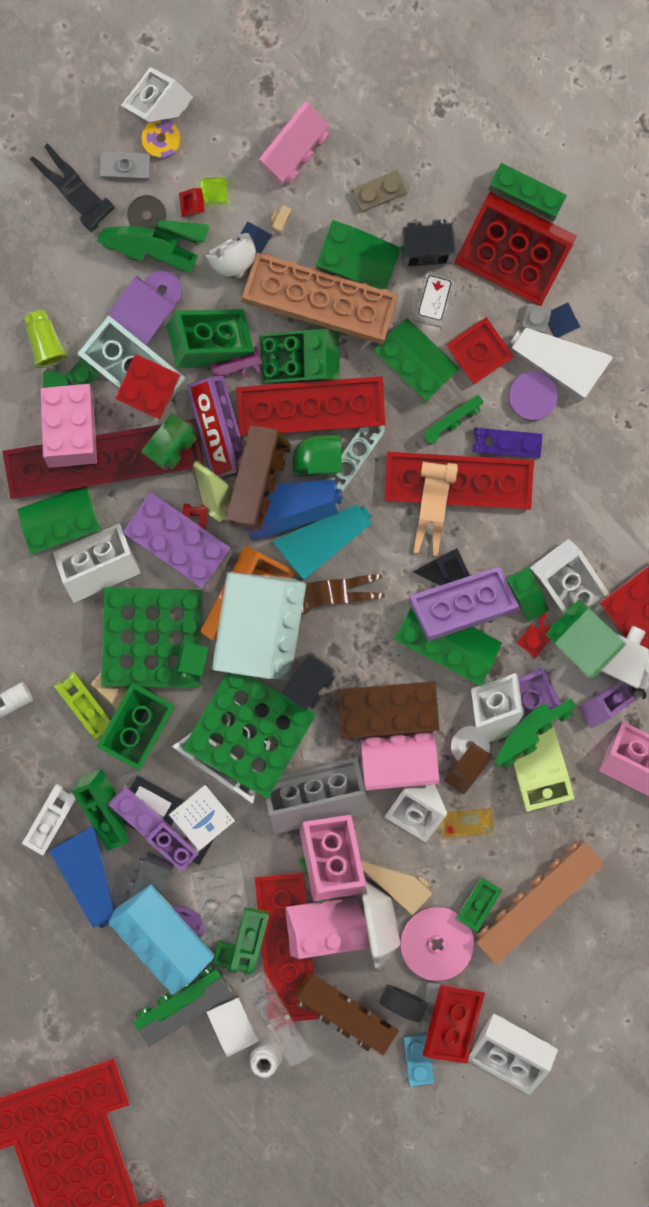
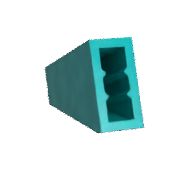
M356 504L340 511L338 514L326 517L279 537L273 543L305 580L372 524L369 520L372 518V515L364 506L359 508Z

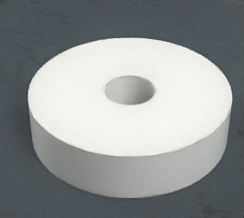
M475 726L460 728L451 739V751L458 761L466 751V743L468 741H473L488 753L490 751V742L488 743Z

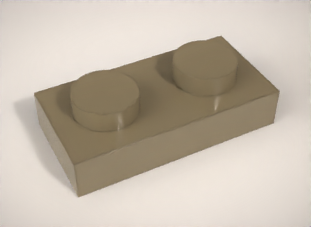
M398 170L352 188L361 212L407 194Z

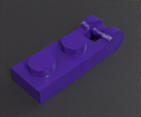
M474 428V435L476 436L475 445L472 447V452L541 458L543 436L541 433ZM486 437H493L492 446L485 445Z

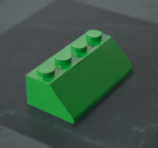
M410 607L394 637L395 641L479 686L483 684L502 645V642L474 627L427 641L412 607Z

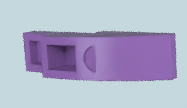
M126 785L109 802V805L140 832L154 848L181 872L198 855V852L166 820Z

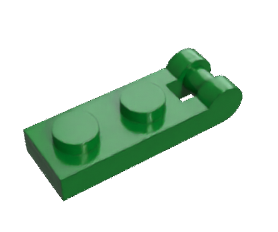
M479 394L427 429L424 434L425 442L428 444L436 443L440 433L446 429L451 432L461 425L460 419L466 415L472 418L482 410L479 406L484 403Z
M244 907L232 956L228 963V972L237 973V971L244 972L245 975L253 976L269 917L268 911ZM241 958L248 959L246 962H240Z

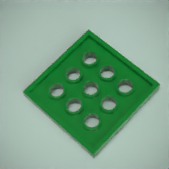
M103 587L101 686H130L133 682L142 687L199 688L200 676L196 675L195 680L180 677L181 672L170 668L169 659L172 656H178L180 644H171L169 636L173 631H178L182 635L181 642L201 646L202 590ZM126 605L134 609V616L129 620L121 616V609ZM149 606H155L158 609L159 614L155 620H149L145 615L146 609ZM175 606L180 607L183 611V616L178 621H174L170 617V610ZM124 630H130L134 635L133 641L130 644H124L120 639V635ZM150 630L155 631L158 635V640L153 645H149L145 641V634ZM126 654L130 655L133 659V664L128 669H124L120 665V658ZM149 655L157 658V666L154 669H148L144 665V660Z
M227 672L182 750L263 798L268 799L314 720L316 713L308 708L304 711L279 691L253 676ZM236 692H244L247 695V702L244 705L235 703L233 697ZM258 704H264L268 707L269 713L266 717L256 715L255 707ZM224 713L234 715L235 723L232 726H225L222 723L221 716ZM284 716L289 719L290 726L288 729L281 730L277 727L276 720L278 717ZM246 725L254 726L256 736L251 739L246 738L242 732L243 727ZM212 734H219L222 737L223 743L220 747H212L210 745L209 737ZM272 737L277 741L278 746L276 750L268 751L264 747L266 738ZM232 747H241L244 751V757L240 760L233 759L230 755ZM254 759H262L265 762L264 771L255 772L251 766Z

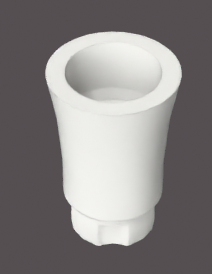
M263 1039L251 1046L248 1052V1061L252 1071L262 1078L274 1074L282 1061L281 1049L275 1042ZM265 1058L268 1059L269 1062L267 1064H262L260 1062V1059Z

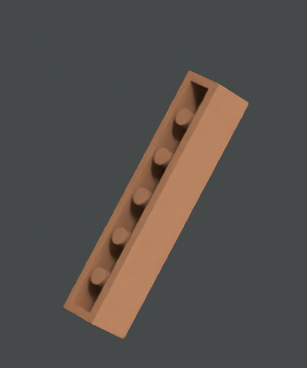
M583 840L579 843L577 841L573 842L566 849L567 854L561 860L556 858L548 866L549 871L544 876L540 874L530 883L532 887L526 893L521 891L513 898L512 902L514 904L508 910L505 908L500 910L495 915L496 921L492 925L488 926L486 924L477 932L478 938L475 940L476 943L496 964L504 959L605 864Z

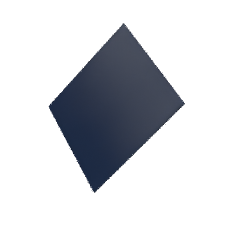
M248 221L241 234L248 233L256 248V254L262 253L271 237L270 233Z
M568 302L551 310L548 325L554 337L559 338L580 328Z

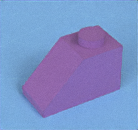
M619 680L587 700L578 708L590 728H593L614 717L635 701L636 697L632 696V691L628 684Z

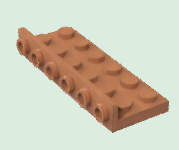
M257 253L241 302L383 345L398 295L387 289H377L366 283L361 284L338 275L327 274L317 268H307L294 261H284L270 254Z

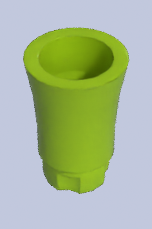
M37 310L23 317L36 368L51 366L67 358L68 355L62 347L45 310Z

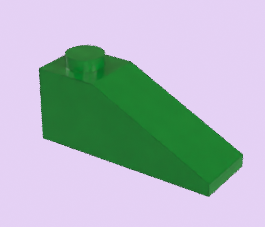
M102 769L83 775L71 789L74 797L107 850L126 845L129 841L122 816L109 805V802L116 796L112 784Z

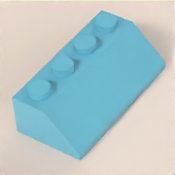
M152 884L117 907L108 922L172 995L191 983L215 956Z

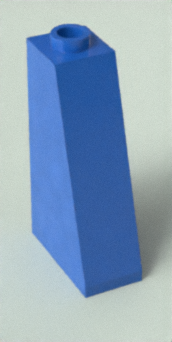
M335 480L277 484L275 492L268 496L271 504L261 531L246 529L251 541H257L338 514L339 504L343 503L342 489H338Z
M91 826L52 848L50 853L91 926L94 928L99 925L100 928L109 925L108 922L115 910L99 836L94 827Z

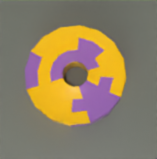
M167 119L149 122L143 129L141 137L146 152L158 159H165L174 155L179 149L181 142L178 128ZM164 135L166 139L160 143L157 141V137Z

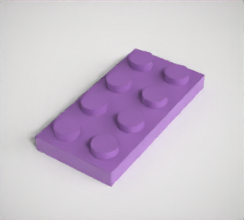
M152 492L149 493L123 531L124 534L202 588H205L232 549Z
M500 566L409 596L410 605L427 641L519 610V605Z

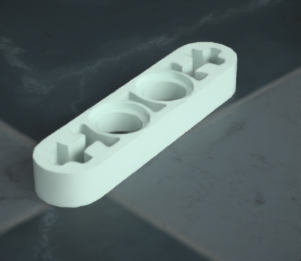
M384 426L378 427L379 434L373 433L369 440L374 441L372 445L366 439L359 437L361 433L366 436L369 428H360L342 453V463L348 462L352 465V473L350 475L336 474L339 479L346 481L344 485L340 482L337 484L338 489H342V492L383 436ZM357 442H362L366 445V453L362 456H357L352 451L353 445ZM328 474L324 480H335V478L331 477L332 474Z

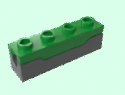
M208 966L198 974L199 978L171 996L169 992L156 1000L158 1004L154 1007L149 1008L146 1006L136 1013L137 1017L133 1023L148 1047L232 995L233 990L223 974H221L218 966L213 969Z

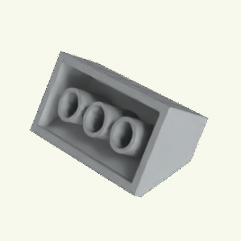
M357 757L283 774L269 798L266 799L274 834L300 829L302 823L306 821L351 815L352 817L370 812Z

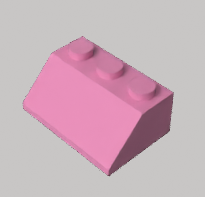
M305 101L259 158L260 168L282 186L286 182L291 183L299 173L297 168L302 162L307 164L314 155L312 151L317 144L322 145L330 135L327 132L329 124L307 101Z
M622 721L604 755L599 771L649 796V734Z
M434 732L360 738L365 790L440 784Z
M357 897L329 900L322 904L314 902L285 907L290 955L292 957L302 959L369 948L367 923Z

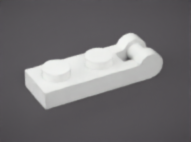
M59 784L55 785L22 842L23 845L41 855L45 854L76 801L72 792L69 794ZM57 798L65 802L62 808L54 804Z

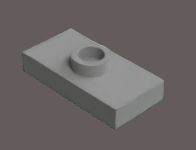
M101 152L100 177L149 180L151 155L144 153Z

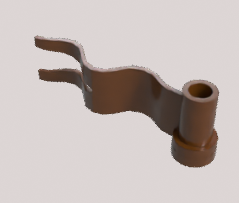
M383 574L306 583L301 614L310 613V607L386 598L385 593L346 592L347 589L361 584L383 579Z

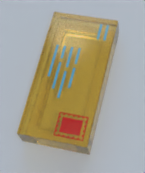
M491 808L447 812L443 819L444 836L456 837L494 833Z

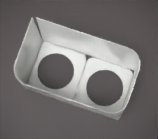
M240 996L217 1004L206 1011L227 1057L259 1041Z

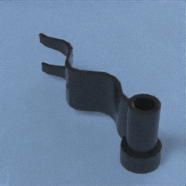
M47 143L44 147L64 177L49 170L34 156L30 158L31 162L82 215L79 217L80 222L89 232L93 233L99 227L98 224L115 209V206L106 197L101 200L82 181L75 170L63 161Z

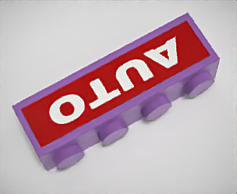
M224 376L209 377L187 385L188 397L195 413V419L202 438V447L208 460L209 471L220 479L238 474V460L240 456H243L244 447Z

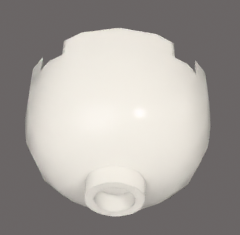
M248 233L238 235L240 238L238 241L232 240V238L211 249L209 251L210 254L205 255L215 272L224 277L235 275L236 279L244 277L249 273L248 268L253 265L256 257V248Z

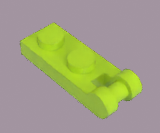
M72 671L68 675L69 678L63 682L59 681L54 687L94 740L104 734L111 719L76 672ZM75 685L79 691L71 696L68 690Z

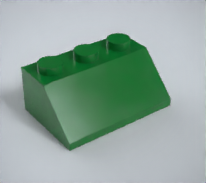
M408 318L385 338L383 345L379 344L373 351L425 404L460 369Z
M88 487L68 490L17 509L22 532L31 555H36L103 531Z
M132 682L96 747L140 771L177 705Z

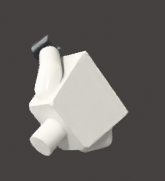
M632 626L627 638L618 635L627 645L601 672L632 686L633 697L637 691L643 692L642 699H645L647 688L649 687V649L641 646L640 643L646 632Z

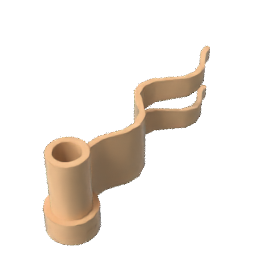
M423 462L421 476L426 478L414 553L419 554L424 534L431 520L433 521V556L438 557L450 483L455 484L458 464L448 463L447 465L428 462Z

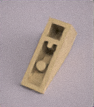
M361 859L362 869L412 915L433 894L429 889L432 885L423 876L417 878L414 874Z

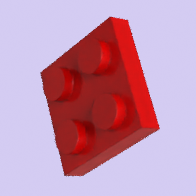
M487 317L446 344V347L473 386L514 358Z
M135 354L115 400L161 420L181 374Z

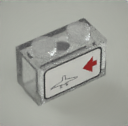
M428 270L426 276H420L417 290L421 291L419 300L414 299L410 312L415 315L413 321L442 328L455 278Z

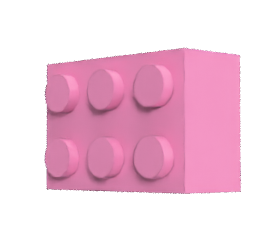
M90 384L41 388L43 457L48 468L96 464L94 395Z
M351 815L303 822L299 832L313 901L362 894L366 883Z

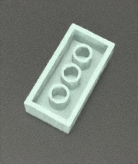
M109 315L77 353L119 389L135 354L179 373ZM181 375L170 401L187 381L183 375Z

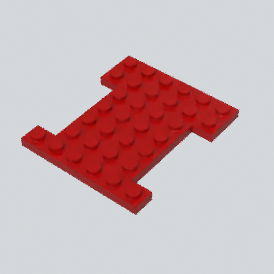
M115 1057L0 1096V1150L14 1145L35 1207H166L163 1196L139 1204L108 1113L129 1106L130 1100Z

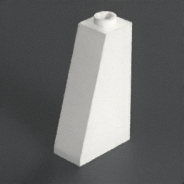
M525 328L523 333L518 330L510 342L514 345L510 351L546 374L581 400L586 398L613 358L608 354L529 328Z

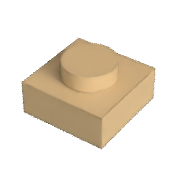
M282 205L280 210H275L270 221L273 224L272 230L282 235L292 214L291 208Z

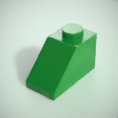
M529 567L506 578L527 622L550 611Z

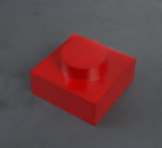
M192 188L179 193L182 217H192L205 212L202 188Z

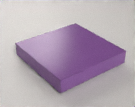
M136 276L108 315L144 345H148L173 311L175 305Z
M544 667L518 679L523 716L518 724L543 703L547 704L550 711L561 705Z

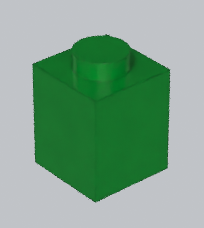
M181 642L175 671L181 672L180 677L195 680L196 675H203L209 647Z

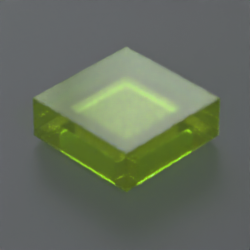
M226 177L202 178L204 204L227 203Z

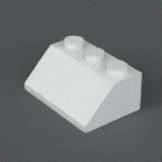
M120 523L53 552L63 585L73 603L102 591L103 587H111L141 574Z
M493 1014L474 1043L468 1061L531 1095L551 1071L558 1049L533 1036L526 1030L508 1022L506 1019Z

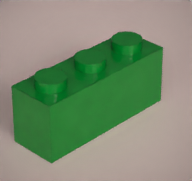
M500 163L488 190L552 222L557 217L567 196L503 163Z

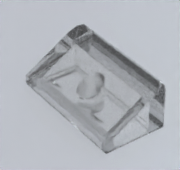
M315 712L316 716L306 733L303 759L321 763H332L339 715Z

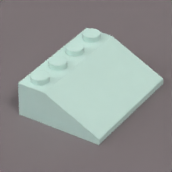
M227 572L212 669L268 679L290 680L306 583L287 577Z

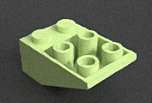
M554 726L543 735H540L539 732L536 733L540 739L536 745L538 749L527 756H524L523 753L515 758L517 762L513 764L523 806L526 811L575 799Z

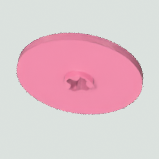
M444 907L426 908L414 914L404 926L400 940L402 956L407 966L418 976L433 981L447 980L462 972L470 962L474 949L473 934L470 928L455 919L458 915L457 912ZM433 938L436 940L443 939L441 942L443 947L441 949L438 947L435 949L431 948L433 946L431 941Z

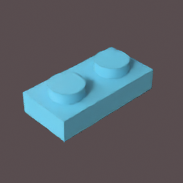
M428 1033L403 1036L410 1087L434 1084L431 1058H426L422 1055Z

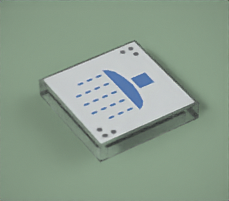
M207 783L203 784L167 814L198 852L237 821Z

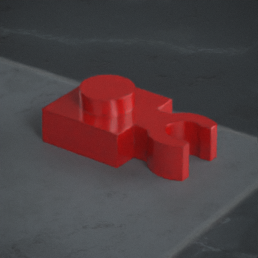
M546 613L539 618V626L537 628L530 624L516 642L517 645L534 658L540 654L551 640L546 636V633L550 630V627L544 624V620L548 616Z

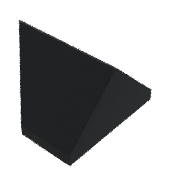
M457 548L413 571V573L439 586L470 576Z

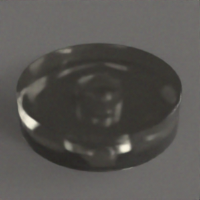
M143 195L131 202L127 210V219L130 226L155 229L156 222L167 220V213L163 203L158 198ZM146 211L152 214L151 218L147 220L142 217Z

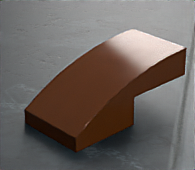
M472 742L444 781L462 794H465L493 755Z

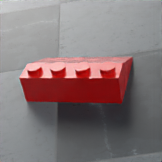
M489 192L454 263L538 306H542L577 235Z

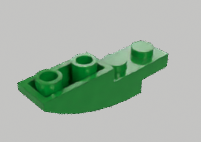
M138 226L109 227L102 229L97 239V242L101 243L104 248L124 253L129 259L143 261L145 254H149L156 261H165L172 264L177 270L190 273L198 257L197 254L176 246L179 239L178 236L152 228Z
M572 698L551 711L547 704L543 703L526 716L516 726L502 746L494 763L495 768L498 769L502 766L506 769L517 762L515 758L523 753L524 756H527L537 750L536 745L540 739L536 733L539 732L540 735H543L553 728L552 723L560 720L562 723L574 715L572 711L575 710L576 704Z

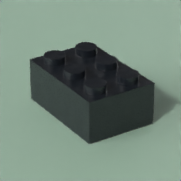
M440 219L433 220L430 225H422V222L415 221L408 222L407 226L402 227L400 237L402 267L451 264L455 254L453 223H447V220Z
M310 652L281 694L304 711L308 707L313 710L321 699V695L318 693L323 687L328 689L335 680L336 676L333 674L335 669Z

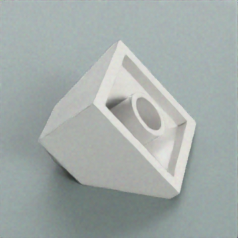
M150 67L121 106L147 122L179 117L187 108L193 96L175 79Z
M516 673L471 689L476 728L488 743L509 736L523 716L519 681Z
M435 784L402 787L387 811L385 818L426 843L447 815V811Z

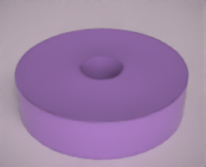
M166 270L155 271L144 281L157 292L161 286H165L167 292L162 296L175 306L179 303L182 297V285L173 273Z

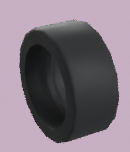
M386 985L379 1000V1004L389 1011L414 1022H421L428 1008V1003L421 998L392 985Z

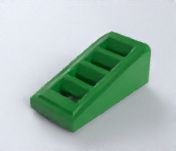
M160 220L155 223L154 227L157 230L200 245L205 242L210 225Z

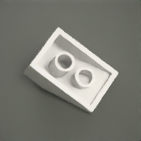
M567 539L530 567L541 586L563 615L579 599L596 615L604 610L598 602L609 595V592L581 550L570 539Z

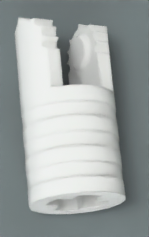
M24 682L0 693V704L5 703L0 708V718L33 701V697Z

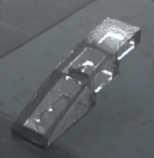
M263 967L242 978L243 986L253 1000L257 1011L267 1025L268 1031L290 1067L293 1068L313 1057L302 1034Z

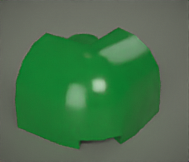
M341 434L315 435L302 440L293 453V477L342 474Z

